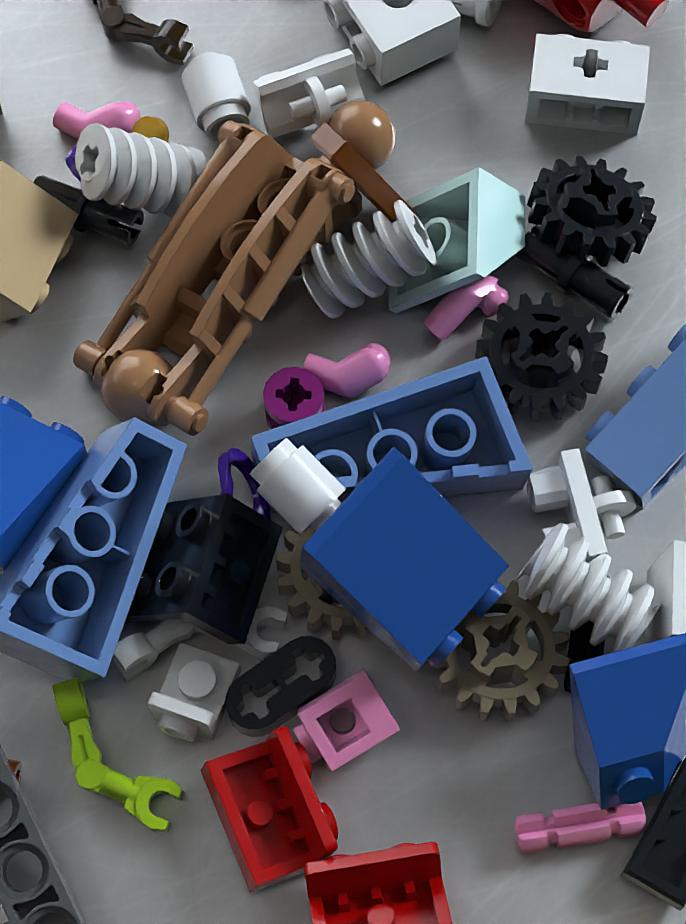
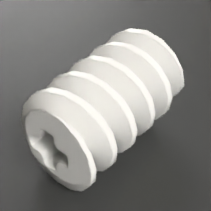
M100 123L89 124L81 131L75 152L76 169L81 177V188L86 198L92 201L104 198L111 205L124 203L129 209L134 210L143 207L149 213L163 212L170 218H173L208 163L204 153L196 147H185L176 142L167 143L160 138H147L140 133H127L120 128H107Z
M397 200L394 202L397 221L393 223L381 211L378 210L373 213L376 232L372 234L361 222L354 223L352 231L355 243L350 244L341 233L333 234L331 240L335 253L332 255L321 244L316 243L312 245L311 252L314 264L302 263V277L315 303L328 317L337 318L341 316L345 311V305L350 308H357L363 305L366 295L372 298L383 295L386 284L392 287H399L406 280V272L412 276L424 274L427 269V261L434 266L437 263L434 247L423 224L403 201Z
M559 523L547 534L515 581L524 575L530 577L525 597L530 600L546 590L550 591L551 596L546 610L550 615H554L567 605L571 606L573 609L568 628L571 630H576L589 620L593 622L594 626L589 641L593 646L612 636L616 639L613 652L632 648L660 606L659 604L653 609L650 608L655 588L645 584L630 594L629 588L633 572L624 568L608 578L607 574L611 557L606 553H602L589 563L585 562L590 542L585 538H581L569 547H564L568 526L564 523Z

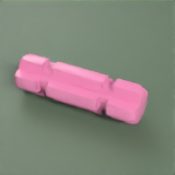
M642 802L621 804L603 810L600 809L598 803L551 810L552 813L549 817H544L542 812L520 815L516 818L514 825L516 841L520 851L529 854L547 851L549 844H555L556 848L559 849L608 841L611 834H617L619 839L638 836L646 830V815Z

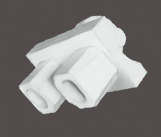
M349 48L333 54L321 55L311 59L310 62L281 72L276 71L253 81L266 131L272 138L315 123L320 127L324 122L328 123L336 109L351 101H365L357 77L355 56Z
M579 448L561 451L557 466L532 473L527 480L526 487L534 513L564 508L568 524H565L568 526L564 547L567 548L579 539L585 538L590 542L585 562L589 563L602 553L608 554L600 523L604 525L607 539H616L624 536L625 531L621 518L632 513L636 508L632 492L625 490L613 491L608 475H601L591 480L595 496L592 497ZM553 527L542 529L541 542Z

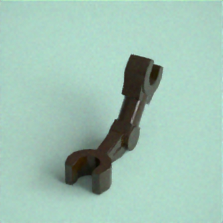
M92 0L94 5L98 4L100 21L106 37L113 40L122 39L125 42H138L150 45L166 61L177 65H185L194 49L192 43L184 41L189 32L186 24L177 20L167 19L158 26L145 22L132 13H124L119 0Z

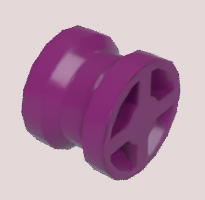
M296 366L283 368L273 373L265 384L263 398L266 422L270 429L325 411L323 385L319 378L308 369ZM291 396V400L285 403L284 401Z

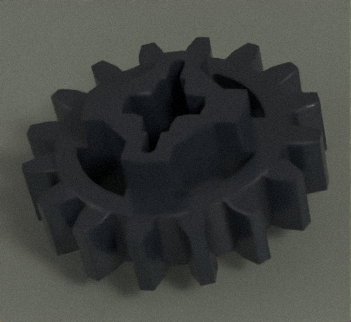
M576 156L571 167L562 159H557L552 170L544 167L540 170L538 179L534 182L527 201V206L531 208L527 219L531 224L541 225L537 234V238L540 241L554 239L557 242L554 251L556 254L561 255L569 249L576 252L577 261H581L582 265L586 261L587 256L590 255L595 257L601 267H607L612 255L624 264L628 262L632 252L640 254L643 251L657 219V216L651 213L655 201L654 198L641 196L645 186L642 181L629 183L625 180L628 171L622 167L613 173L607 170L606 160L599 159L596 165H588L582 156Z
M545 292L541 304L533 305L531 299L525 293L520 295L517 310L514 311L507 304L501 303L498 305L497 321L485 319L481 334L484 339L477 340L475 358L479 359L487 356L502 395L509 399L508 409L511 415L516 413L521 406L529 408V417L532 422H537L541 409H549L556 421L562 420L566 403L574 409L581 411L586 403V393L596 395L599 391L602 377L599 374L605 372L608 362V355L600 352L603 350L606 336L604 332L589 333L593 325L594 315L590 312L577 318L573 315L574 300L569 299L561 308L553 306L552 294ZM507 341L510 344L509 352L511 355L509 362L504 365L501 349ZM576 349L578 350L581 367L577 373L573 370L574 361L571 359L572 352Z

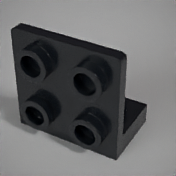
M229 494L167 502L125 622L182 619L229 645L245 644L283 527Z

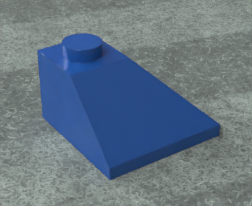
M686 633L569 664L575 752L601 810L621 804L640 803L650 796L664 793L686 755Z

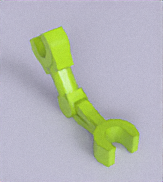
M78 678L52 685L63 724L67 725L71 740V760L76 770L75 777L78 784L88 792L104 795L123 803V808L150 830L167 833L171 823L161 817L154 816L151 812V803L155 797L161 794L170 795L181 801L185 794L183 789L171 779L137 775L136 779H133L103 765L102 754L94 742L88 719L91 718L83 685L79 683Z

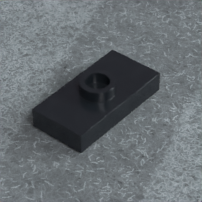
M686 757L681 762L646 830L620 875L679 911L686 904Z

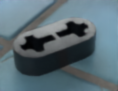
M300 636L288 642L238 677L230 685L226 694V711L232 726L241 734L249 737H263L296 716L300 707L330 690L336 679V658L331 647L322 639L313 636ZM303 655L310 662L317 658L322 660L318 665L319 679L312 681L307 675H302L288 685L284 682L296 673L295 659ZM275 688L279 691L266 701L268 714L265 717L259 719L253 712L247 713L245 716L240 714L245 708L243 696L246 693L252 692L254 696L260 698Z

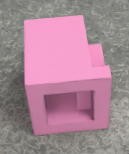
M364 668L298 709V716L302 724L293 729L310 760L314 763L324 758L331 771L336 770L400 731L396 720ZM341 708L350 710L355 716L353 726L344 732L335 730L329 722L331 714Z

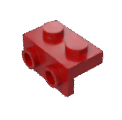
M287 726L272 730L265 742L204 763L200 770L250 893L304 873V865L306 863L324 860L337 850L338 826L335 816L325 802H319L310 781L312 767L309 756L300 742L294 743Z
M436 842L421 844L402 843L390 849L350 856L338 854L304 865L312 924H452L442 879L440 852Z

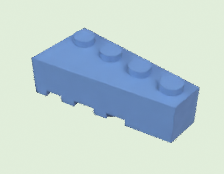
M686 324L676 333L668 345V349L672 352L671 355L657 370L651 365L646 367L627 390V394L631 397L630 400L616 415L611 411L605 412L593 424L585 437L590 442L585 448L588 463L602 475H608L610 481L620 490L632 492L635 503L642 509L686 466Z
M487 356L251 436V459L254 467L286 438L297 449L304 445L346 488L337 498L341 503L393 447L400 451L443 497L523 489L533 471ZM269 504L271 513H278V512Z
M135 417L101 432L0 576L1 653L65 681L78 678L79 682L106 677L187 444Z

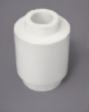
M205 52L194 57L182 72L181 80L199 129L205 131L209 139L218 141L219 128L227 121L231 120L238 124L245 123L249 125L248 116L251 106L233 58L216 52Z
M287 438L277 445L250 473L260 484L256 491L299 535L309 526L316 532L341 505L337 498L346 490L304 445L297 449Z

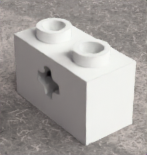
M536 33L525 123L637 135L645 106L650 46L631 44L624 40L601 41L575 38L568 34L546 35Z

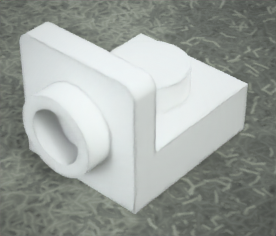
M180 642L160 692H152L147 704L153 719L160 721L157 728L174 738L187 742H194L196 735L214 740L226 710V694L230 685L239 677L241 672L240 663Z

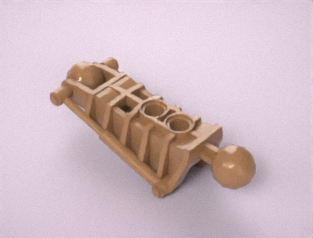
M351 101L336 109L332 114V118L327 123L374 170L384 165L395 149L396 128L388 113L372 102ZM231 120L224 123L218 131L219 147L147 256L149 260L148 265L97 343L89 340L84 341L77 347L74 353V365L93 377L95 386L102 391L106 408L121 422L135 417L147 424L154 422L159 426H167L170 423L191 436L200 433L206 427L209 417L207 409L202 407L241 344H246L252 336L253 325L256 322H261L268 310L276 305L279 301V293L293 275L299 277L302 274V263H306V260L312 254V245L319 243L327 246L332 241L331 238L334 231L350 216L356 218L362 211V195L356 189L353 179L337 169L324 155L319 159L310 158L303 162L289 154L271 136L245 123L238 124ZM216 279L218 283L208 299H205L201 295L212 280ZM132 315H134L136 320L117 340ZM161 345L182 357L174 368L159 353H156Z

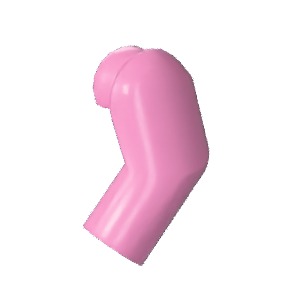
M127 101L110 103L90 113L68 102H63L54 113L52 123L55 128L79 139L81 131L89 124L100 123L107 128H120L127 133H132L135 122L141 116L137 107Z
M487 275L482 279L450 291L423 320V323L433 334L445 341L476 306L481 308L487 316L497 314L498 305L501 303L506 304L509 299L508 291L497 284V278Z
M371 343L338 363L309 353L302 368L314 373L322 383L324 390L352 398L380 383L387 376L391 358L385 347L380 344Z

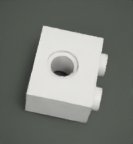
M322 0L323 9L330 24L335 29L342 27L350 39V48L354 53L357 64L363 70L369 68L381 86L458 49L461 15L450 0Z

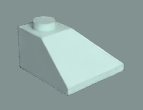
M478 167L405 201L418 215L419 220L423 224L434 247L437 263L434 266L427 261V269L424 274L412 276L406 272L404 284L399 287L389 285L388 310L397 314L482 279L524 248L526 195Z

